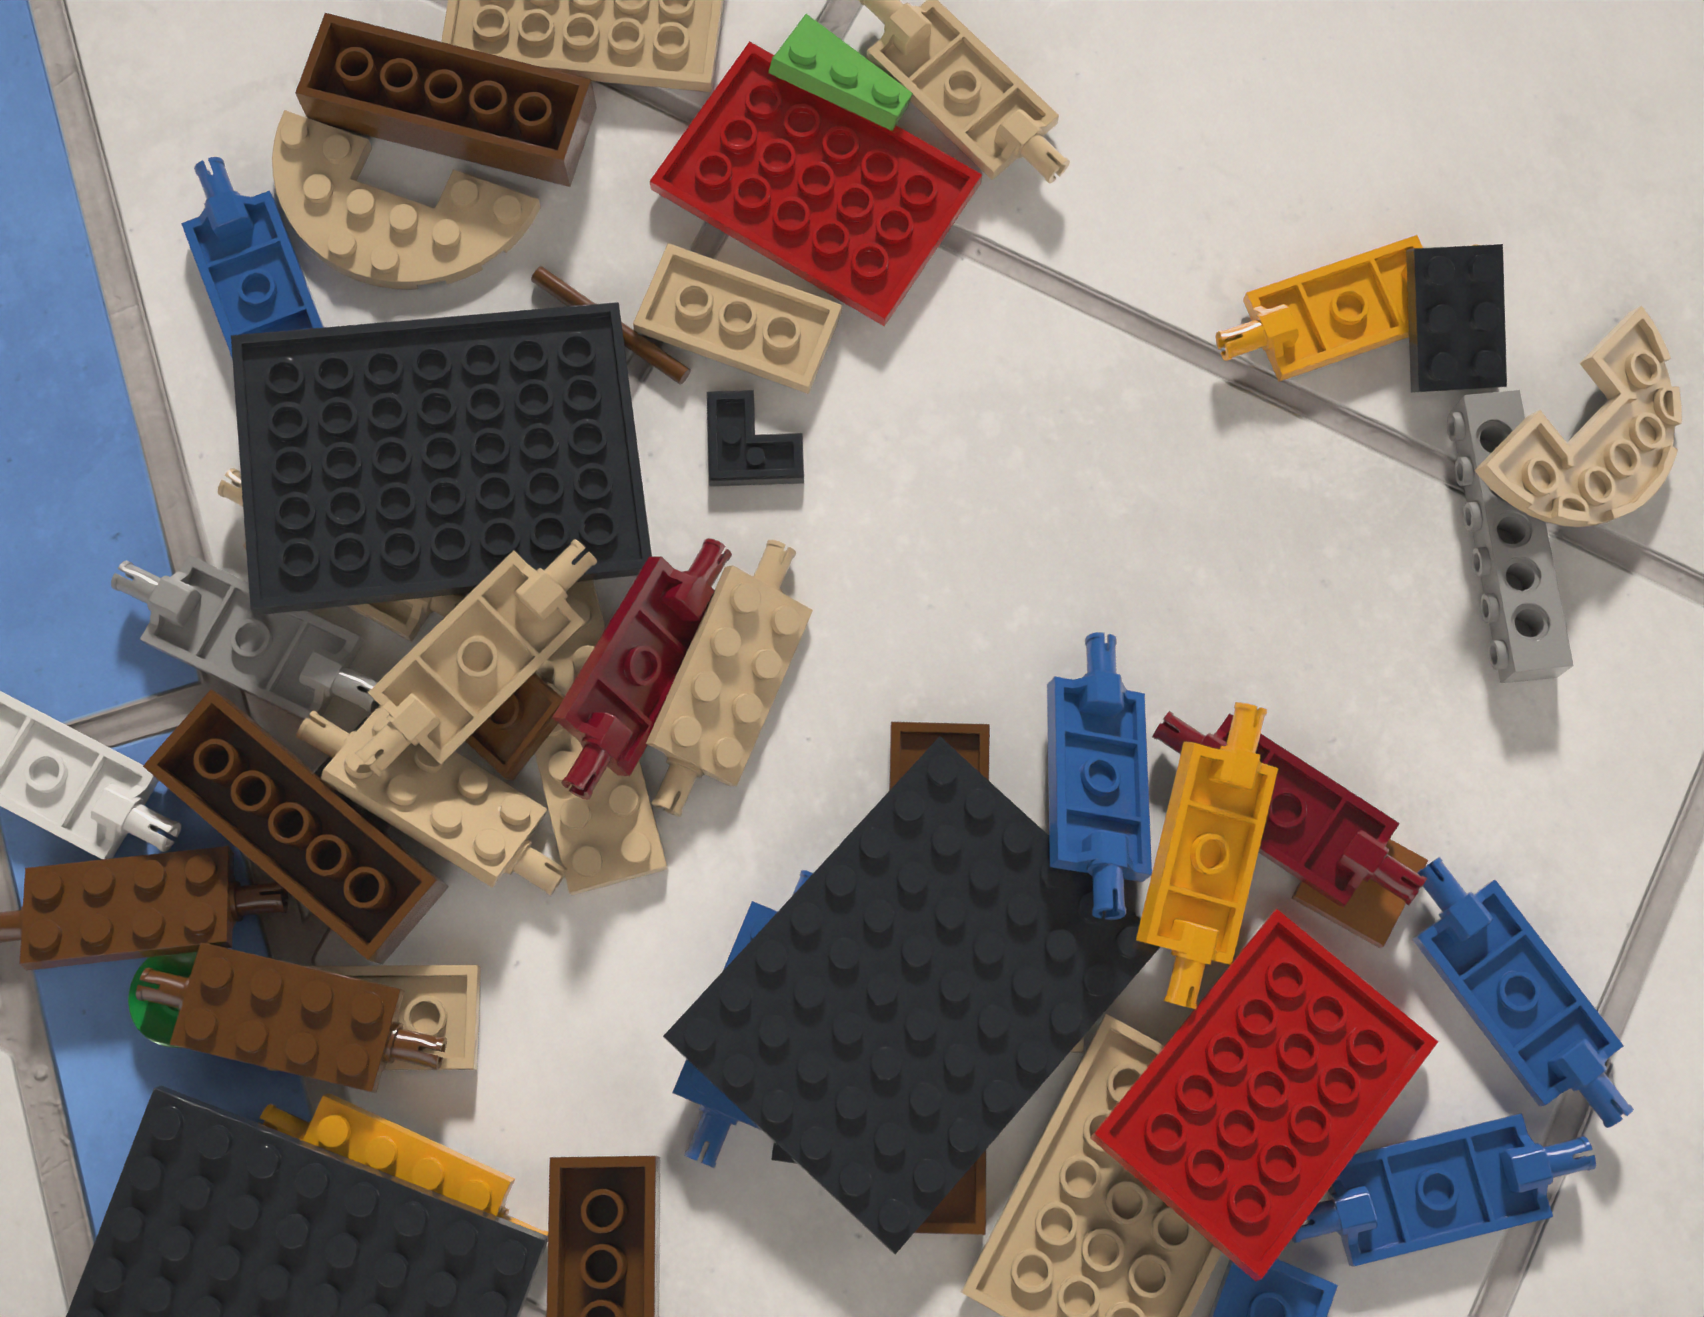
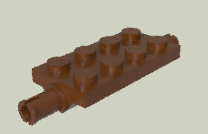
M229 846L25 868L24 896L21 910L0 912V943L21 940L19 964L26 971L198 952L201 942L224 948H232L233 927L236 922L242 921L243 916L276 912L287 913L288 902H283V899H289L288 891L277 882L241 886L240 882L235 881L234 853Z
M203 942L200 943L189 978L156 971L148 967L142 972L140 980L160 985L159 989H153L138 985L136 991V998L139 1001H149L179 1008L180 1012L170 1045L372 1093L377 1092L382 1072L387 1063L392 1064L395 1060L438 1071L443 1057L425 1053L423 1050L428 1048L445 1052L447 1046L446 1037H436L403 1029V1023L399 1022V1010L405 992L402 989Z

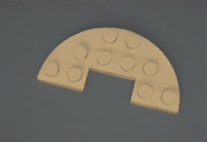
M284 110L277 127L272 154L273 179L279 202L293 230L309 247L310 251L325 264L341 274L363 283L391 289L413 290L418 289V285L446 281L447 284L465 279L482 271V265L495 258L502 251L507 253L524 236L541 208L537 198L453 169L434 209L357 181L372 150L368 139Z
M1640 306L1629 312L1579 363L1608 401L1568 443H1566L1542 411L1538 410L1527 416L1474 470L1486 485L1502 499L1520 511L1542 521L1561 526L1586 527L1607 523L1633 512L1644 505L1659 490L1671 471L1678 449L1673 447L1675 426L1682 424V405L1679 387L1671 386L1665 364L1666 361L1671 359L1669 351L1645 309Z

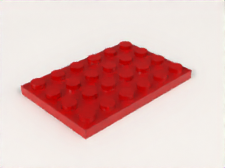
M749 41L650 179V188L657 194L885 327L980 186L982 174L897 125L891 131L768 73L774 55Z
M1276 909L1199 1002L1197 1008L1191 1012L1092 1134L1090 1139L1254 1281H1258L1263 1278L1439 1041Z

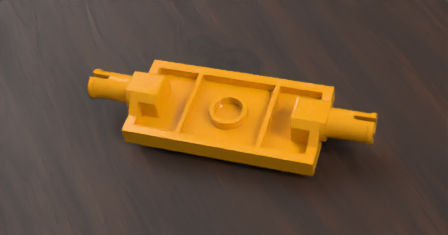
M1418 235L1246 292L1243 302L1252 321L1216 332L1215 338L1218 350L1225 348V351L1220 353L1222 358L1228 361L1233 357L1262 348L1267 354L1278 382L1408 338L1406 250L1423 248Z
M1235 702V711L1226 746L1215 749L1193 742L1183 743L1136 941L1172 950L1171 955L1176 957L1164 1001L1192 1009L1197 1008L1196 1002L1205 965H1211L1212 960L1229 965L1233 962L1278 768L1261 763V755L1256 754L1267 709L1261 707L1257 709V706L1247 703Z
M327 1093L322 1096L310 1122L289 1114L271 1103L266 1106L260 1116V1119L264 1120L262 1124L264 1126L548 1236V1231H542L508 1215L509 1209L505 1208L515 1178L333 1094Z

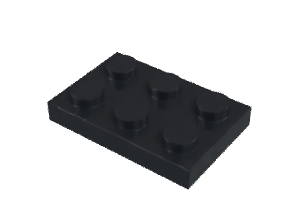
M1503 244L1414 248L1406 250L1411 393L1507 387Z

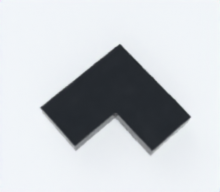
M754 390L707 392L710 487L804 483L803 433L755 435Z

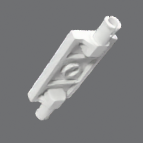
M0 691L1 807L100 859H112L127 833H131L154 845L162 852H166L171 848L174 842L157 833V831L162 829L178 837L181 824L145 806L159 780L147 771L142 764Z

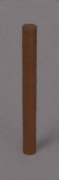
M542 266L538 267L531 277V282L566 306L596 304ZM621 321L624 346L679 385L686 381L691 369Z

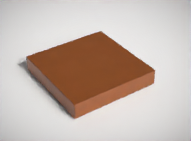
M1389 839L1385 846L1389 849L1387 853L1389 856L1416 873L1425 868L1428 862L1426 858ZM1371 879L1368 882L1363 880L1344 908H1341L1302 881L1298 884L1291 898L1378 948H1382L1386 944L1406 905L1405 901Z

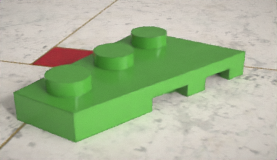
M808 14L804 15L773 56L768 72L891 131L894 130L907 110L913 94Z

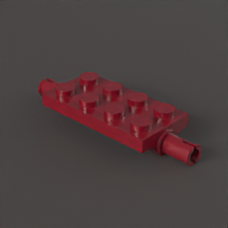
M711 538L705 539L702 548L688 571L681 572L674 569L662 556H653L647 559L552 718L575 737L583 748L569 773L561 782L565 788H569L572 785L569 792L575 796L586 800L590 799L594 788L607 767L618 776H630L647 748L648 744L646 742L705 610L715 592L712 586L726 562L732 556L729 549H725L724 553L721 554L726 546L720 541Z
M1169 711L1163 718L1164 722L1160 723L1156 728L1152 738L1158 739L1180 755L1184 742H1193L1220 749L1221 746H1226L1233 715L1228 714L1214 735L1208 733L1205 736ZM1260 734L1256 754L1261 755V763L1278 768L1258 853L1341 908L1346 906L1363 880L1368 882L1370 879L1405 901L1404 903L1410 905L1427 878L1420 876L1387 854L1389 849L1385 846L1400 823L1263 734Z

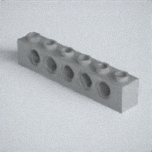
M1520 390L1463 395L1447 417L1448 436L1451 441L1456 442L1458 453L1455 463L1456 480L1460 486H1464L1467 501L1463 510L1466 529L1472 531L1475 544L1472 552V567L1475 575L1481 577L1484 592L1480 601L1481 615L1484 622L1490 624L1493 640L1489 645V658L1493 669H1498L1500 683L1558 678L1574 666L1546 522L1520 511L1504 499L1493 495L1488 485L1474 471L1491 454V452L1482 447L1480 439L1491 442L1497 448L1525 419ZM1497 528L1508 531L1513 537L1514 544L1502 541L1498 536ZM1506 574L1516 576L1521 581L1523 590L1520 591L1512 588L1506 580ZM1515 620H1521L1529 626L1531 637H1525L1517 631Z

